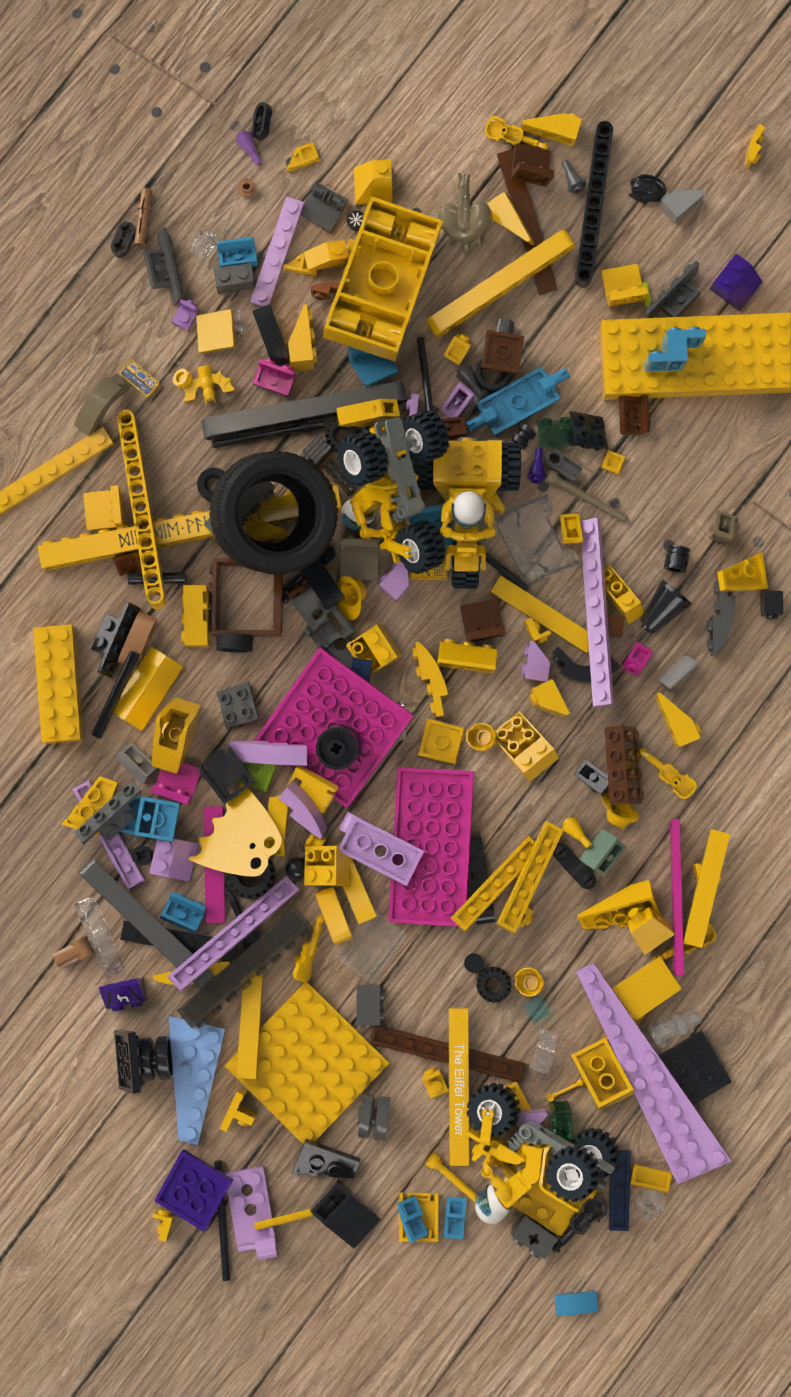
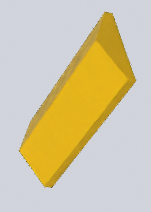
M151 647L127 683L114 710V714L143 731L184 667Z

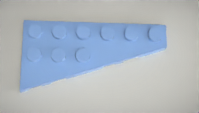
M169 1015L179 1141L198 1145L226 1029Z

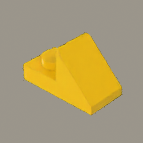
M579 514L560 515L561 544L582 543L583 537Z

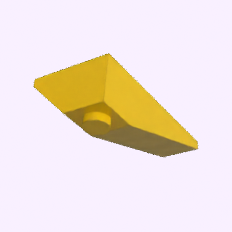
M646 880L629 885L577 916L583 930L606 929L609 925H619L620 928L626 927L628 921L631 920L628 914L633 908H637L640 912L646 908H652L660 915L661 912L651 882Z

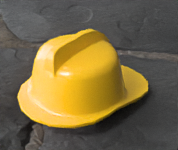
M343 576L338 581V587L344 594L345 599L338 603L339 610L346 619L355 620L360 614L361 602L367 596V589L362 582V578Z
M609 790L604 796H601V800L607 808V820L620 830L626 829L631 822L638 820L639 813L631 804L612 805L609 799Z

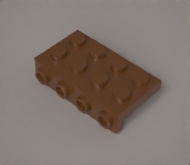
M631 726L606 727L604 731L610 803L612 805L642 804L644 793L640 786L642 771L639 769L641 754L637 746L639 732L636 730V727Z

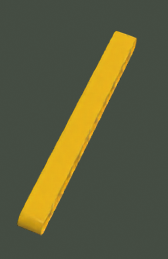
M123 410L118 414L117 421L145 593L150 606L153 609L159 610L166 605V594L138 424L130 410ZM131 419L129 423H124L125 420ZM128 437H134L131 441H126ZM131 454H137L135 458H129ZM135 471H140L137 476H132ZM137 489H143L141 493H135ZM141 506L146 507L143 511H137ZM143 524H149L146 529H140ZM146 542H152L149 547H143ZM148 560H155L152 565H146ZM151 578H158L155 583H149ZM154 596H161L158 601H152Z

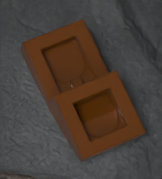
M139 550L113 557L120 576L137 569L139 572H142ZM148 560L146 565H152L155 560Z

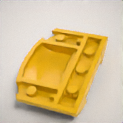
M526 1161L519 1165L512 1164L511 1168L517 1173L526 1165ZM506 1176L503 1179L505 1183L509 1180ZM539 1180L511 1206L562 1237L576 1212L544 1193L540 1189Z

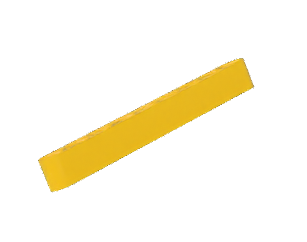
M566 229L557 232L433 314L426 320V324L436 338L443 336L570 252L576 246L575 242Z

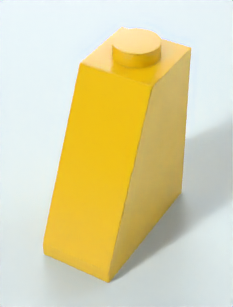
M280 796L269 797L268 814L278 828L282 838L280 848L271 856L285 857L289 806L278 799ZM267 837L265 839V847L268 849L272 848L275 844V839Z

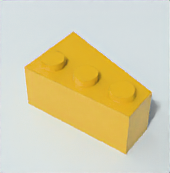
M183 585L182 605H184V612H182V624H184V631L181 633V641L186 647L210 648L208 625L210 620L209 588L206 585Z

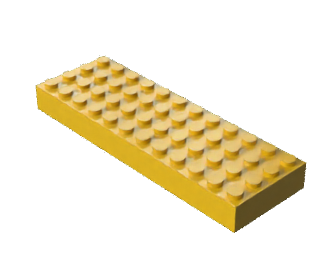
M791 313L602 320L600 323L603 400H619V397L623 395L635 397L648 395V398L791 393ZM675 327L681 328V330H689L691 327L706 329V338L701 347L687 348L688 361L682 371L644 372V362L648 354H651L653 351H662V340L667 330Z

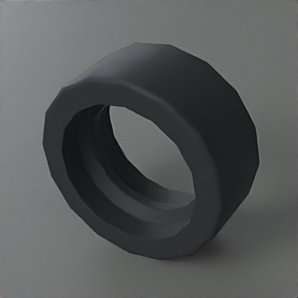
M482 359L478 362L475 369V377L481 389L490 393L496 392L508 385L511 377L510 373H504L503 379L497 384L487 383L482 377Z
M239 633L218 634L216 650L230 653L252 652L253 636Z

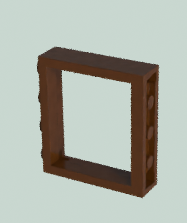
M213 558V563H210L209 568L210 575H213V582H209V594H212V601H209V613H212V620L208 622L209 631H212V635L239 633L252 635L253 637H282L283 574H274L273 630H219L220 567L243 566L231 558Z

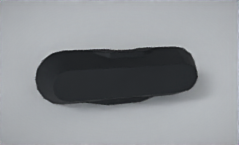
M557 844L553 852L554 858L582 888H593L596 884L594 874L567 845Z

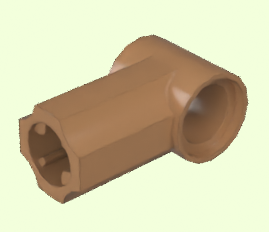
M85 936L72 942L70 946L53 954L56 965L61 969L77 960L81 961L95 954L88 937Z

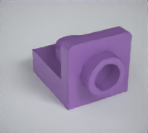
M181 299L179 302L180 307L171 322L189 332L196 320V315H199V310L196 307L197 304L193 301Z

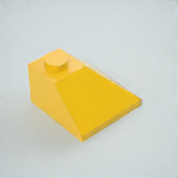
M391 159L371 160L354 168L355 205H368L371 196L393 203Z

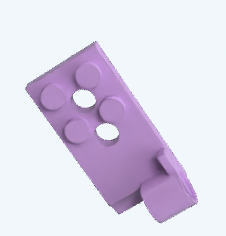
M347 811L339 827L341 831L346 833L339 846L342 853L407 886L424 850ZM383 845L386 848L384 856L376 854L377 846ZM395 854L403 856L404 862L401 865L394 864L393 856Z
M264 1166L225 1173L234 1179L228 1189V1197L238 1252L256 1249L258 1261L278 1257L274 1226L256 1231L254 1228L255 1222L273 1218ZM245 1184L253 1187V1192L249 1195L244 1194L242 1191V1187ZM248 1204L256 1206L257 1210L254 1214L246 1212L245 1207Z

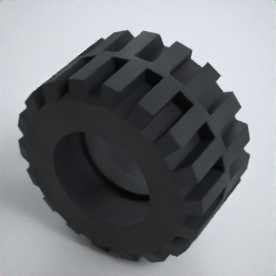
M255 857L250 863H255L260 867L261 859ZM268 859V866L262 873L260 882L253 886L245 885L239 875L226 873L227 884L232 892L247 899L258 898L272 888L276 877L272 860Z

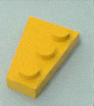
M99 776L62 825L77 830L114 797L119 783ZM98 832V833L95 834L94 836H95V837H99V836H100V832Z

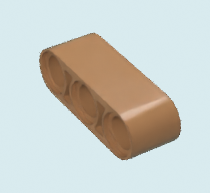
M142 612L137 614L120 653L118 663L124 665L129 652L136 651L140 654V657L134 669L138 668L158 619Z

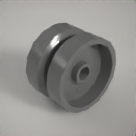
M363 1094L357 1123L359 1125L358 1138L368 1139L371 1127H375V1140L385 1141L391 1097L380 1096L378 1107L373 1108L374 1096Z

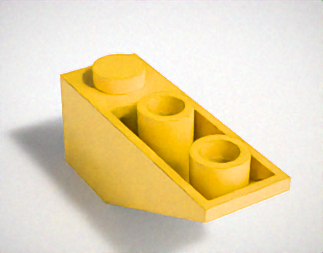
M377 399L336 409L339 426L374 427L376 422L400 417L397 399Z
M610 564L604 568L606 594L620 615L624 616L625 621L630 624L644 615L642 604Z

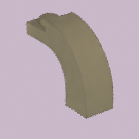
M114 374L111 378L106 377L92 391L83 404L74 426L90 436L100 428L107 410L121 395L129 390L131 384L118 374Z

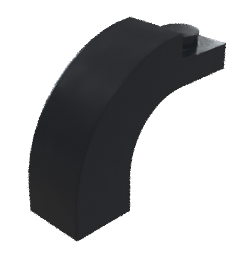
M559 647L551 653L554 656L552 657L553 661L558 666H564L559 672L563 677L575 683L591 684L590 665L582 666L576 664ZM611 657V670L613 674L620 665Z

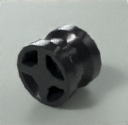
M138 846L133 850L132 859L136 864L147 865L152 861L153 853L150 848Z

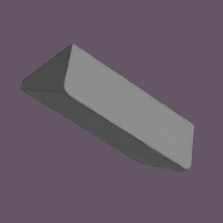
M687 655L683 656L659 679V682L666 690L672 689L698 665V662Z
M132 741L116 756V759L141 784H144L159 769L152 766V760Z

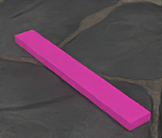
M672 819L670 821L672 924L675 933L673 935L674 975L684 976L680 819Z

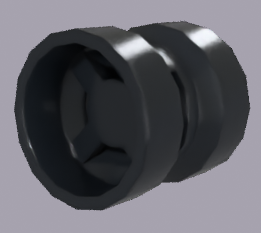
M522 423L518 428L519 432L513 433L510 439L513 443H519L521 449L525 450L529 440H533L536 433L528 425Z

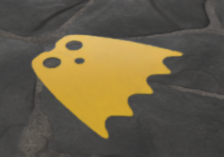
M241 781L239 782V787L244 785ZM246 788L240 792L237 798H233L226 803L227 813L223 817L212 819L214 825L213 834L199 838L202 851L197 856L189 857V861L218 871L242 876H259L268 866L269 857L280 848L282 838L266 809L253 793ZM267 837L275 839V844L270 849L264 846V841ZM251 843H255L254 849H250ZM255 857L261 859V866L258 869H252L250 866L251 860Z

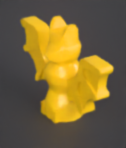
M205 365L197 368L199 377L196 379L192 378L191 384L183 389L185 392L183 401H195L200 387L204 390L203 396L206 405L211 400L216 403L215 390L213 389L215 384H218L224 393L234 392L236 389L232 386L231 378H225L221 371L217 374H212V367Z

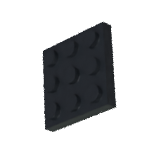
M114 1030L119 1089L130 1093H140V1087H143V1079L139 1075V1067H141V1058L137 1054L139 1037L133 1031Z
M702 1030L659 1054L693 1105L732 1082Z

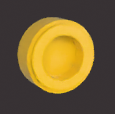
M179 369L174 374L173 383L177 387L185 389L191 384L192 374L186 369Z

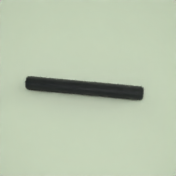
M136 651L129 652L92 731V735L96 738H102L140 657V654Z

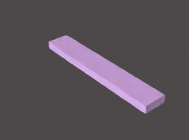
M90 780L72 789L79 802L93 785ZM100 833L99 839L127 889L130 890L144 882L145 878L138 865L133 861L132 855L120 833L110 841Z

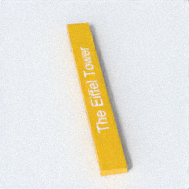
M449 1008L450 1166H469V1136L466 1135L469 1130V1116L466 1113L469 1110L467 1108V1103H469L468 1008Z

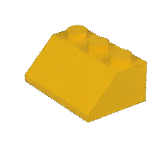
M444 639V642H440L437 661L439 667L494 674L497 649H493V645L482 644V647H477L472 642H463L462 645L455 644L456 641Z

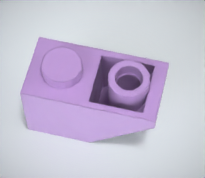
M401 562L393 563L391 566L393 570L389 574L385 573L379 580V588L395 602L409 589L408 569Z
M530 640L529 645H525L524 656L527 657L526 664H522L521 675H524L525 681L545 683L548 681L550 662L535 641Z

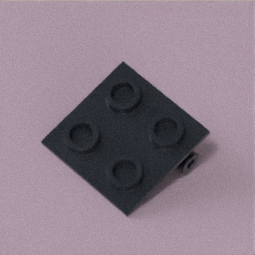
M570 411L573 435L568 438V443L573 447L580 446L581 448L595 449L596 451L608 450L603 417Z

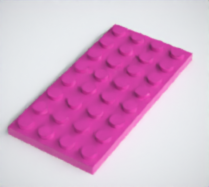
M397 767L393 835L424 850V853L407 886L391 878L388 922L459 927L451 917L468 899L474 771ZM395 854L393 862L396 865H401L404 862V858L401 854Z

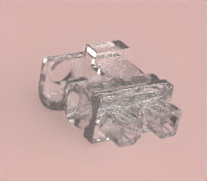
M680 1010L675 1013L676 1016L666 1018L663 1023L659 1021L649 1022L647 1031L652 1042L658 1048L667 1046L666 1039L675 1035L681 1036L687 1032H694L693 1026L702 1023L698 1012H694V1010L683 1012Z

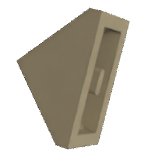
M717 511L709 539L728 544L733 538L736 516Z

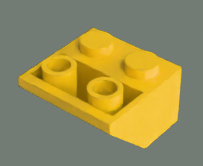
M383 624L375 625L346 645L353 658L357 657L373 661L371 675L403 656Z
M305 846L304 885L349 886L350 866L339 846Z

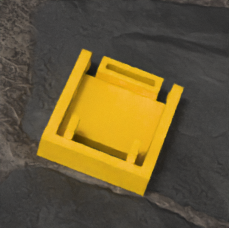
M298 765L288 785L292 780L300 779L302 781L300 787L312 799L323 817L335 796V792L338 790V786L309 769Z
M399 1192V1202L404 1201L403 1192ZM407 1193V1199L416 1196L423 1212L421 1218L429 1233L428 1236L415 1242H438V1193H434V1200H430L431 1193ZM399 1214V1242H409Z

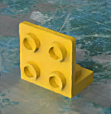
M638 264L601 271L608 307L645 301L648 292L647 287L642 286Z
M118 485L110 486L111 490L83 494L86 528L88 531L117 528L125 525L122 490Z

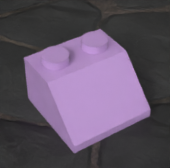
M175 838L173 842L157 839L149 873L190 882L194 862L189 861L188 858L196 856L198 844Z

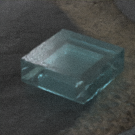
M541 996L523 1005L532 1023L550 1014Z

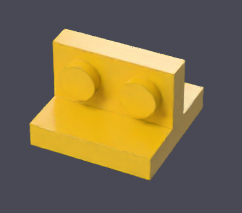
M238 1089L219 1129L227 1132L234 1118L242 1126H252L258 1113L241 1106V1102L247 1092L246 1090Z

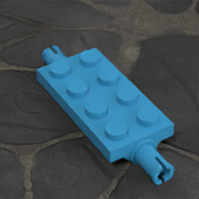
M542 366L476 402L480 415L466 422L467 427L473 433L486 425L494 437L559 401L560 397L556 392V385L571 378L569 372H566L567 369L564 367L552 375H547Z

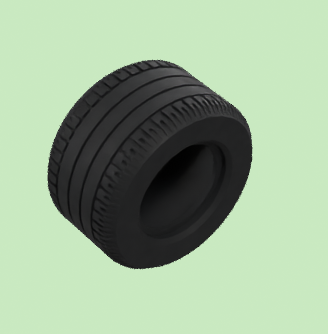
M286 451L251 454L232 464L219 478L220 481L216 483L209 509L211 510L209 515L211 518L210 523L213 527L212 531L221 549L239 565L267 574L293 573L314 563L330 545L337 527L336 523L338 522L336 495L323 471L319 470V467L310 460H306L305 457ZM270 481L285 486L294 495L298 504L299 516L294 530L288 537L276 543H261L254 540L244 531L241 522L240 509L243 497L249 488L261 482Z

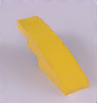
M343 854L350 866L349 886H343L358 924H361L377 916L353 858Z

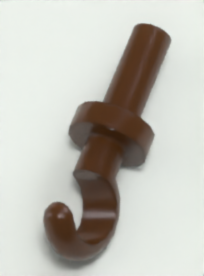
M303 579L301 585L297 584L294 590L286 594L287 597L290 598L296 593H303V589H305L304 582L307 580Z

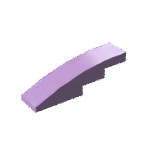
M230 741V747L242 762L307 765V745L268 743V741Z

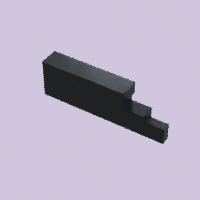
M319 558L308 567L300 570L326 610L345 599L344 594Z

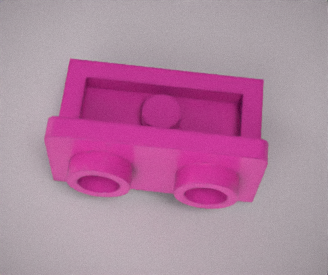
M265 359V361L259 360V367L253 385L289 397L296 379V373L293 371V368L286 365L282 367L277 366L274 361Z

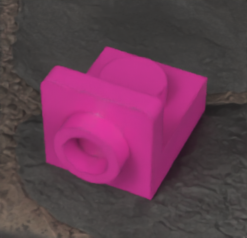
M636 642L622 668L631 674L639 676L653 651Z

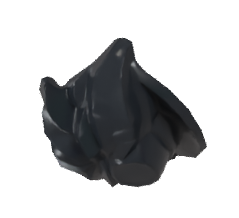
M643 174L635 179L632 178L630 181L632 193L628 195L634 198L635 201L641 203L659 202L666 194L665 183L653 175Z

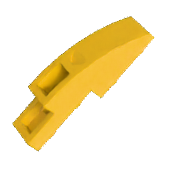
M415 642L412 652L414 659H418L419 666L415 667L417 678L421 677L422 682H430L426 686L428 695H432L433 702L430 703L431 714H435L436 718L444 717L441 698L448 697L442 673L427 649L420 642Z

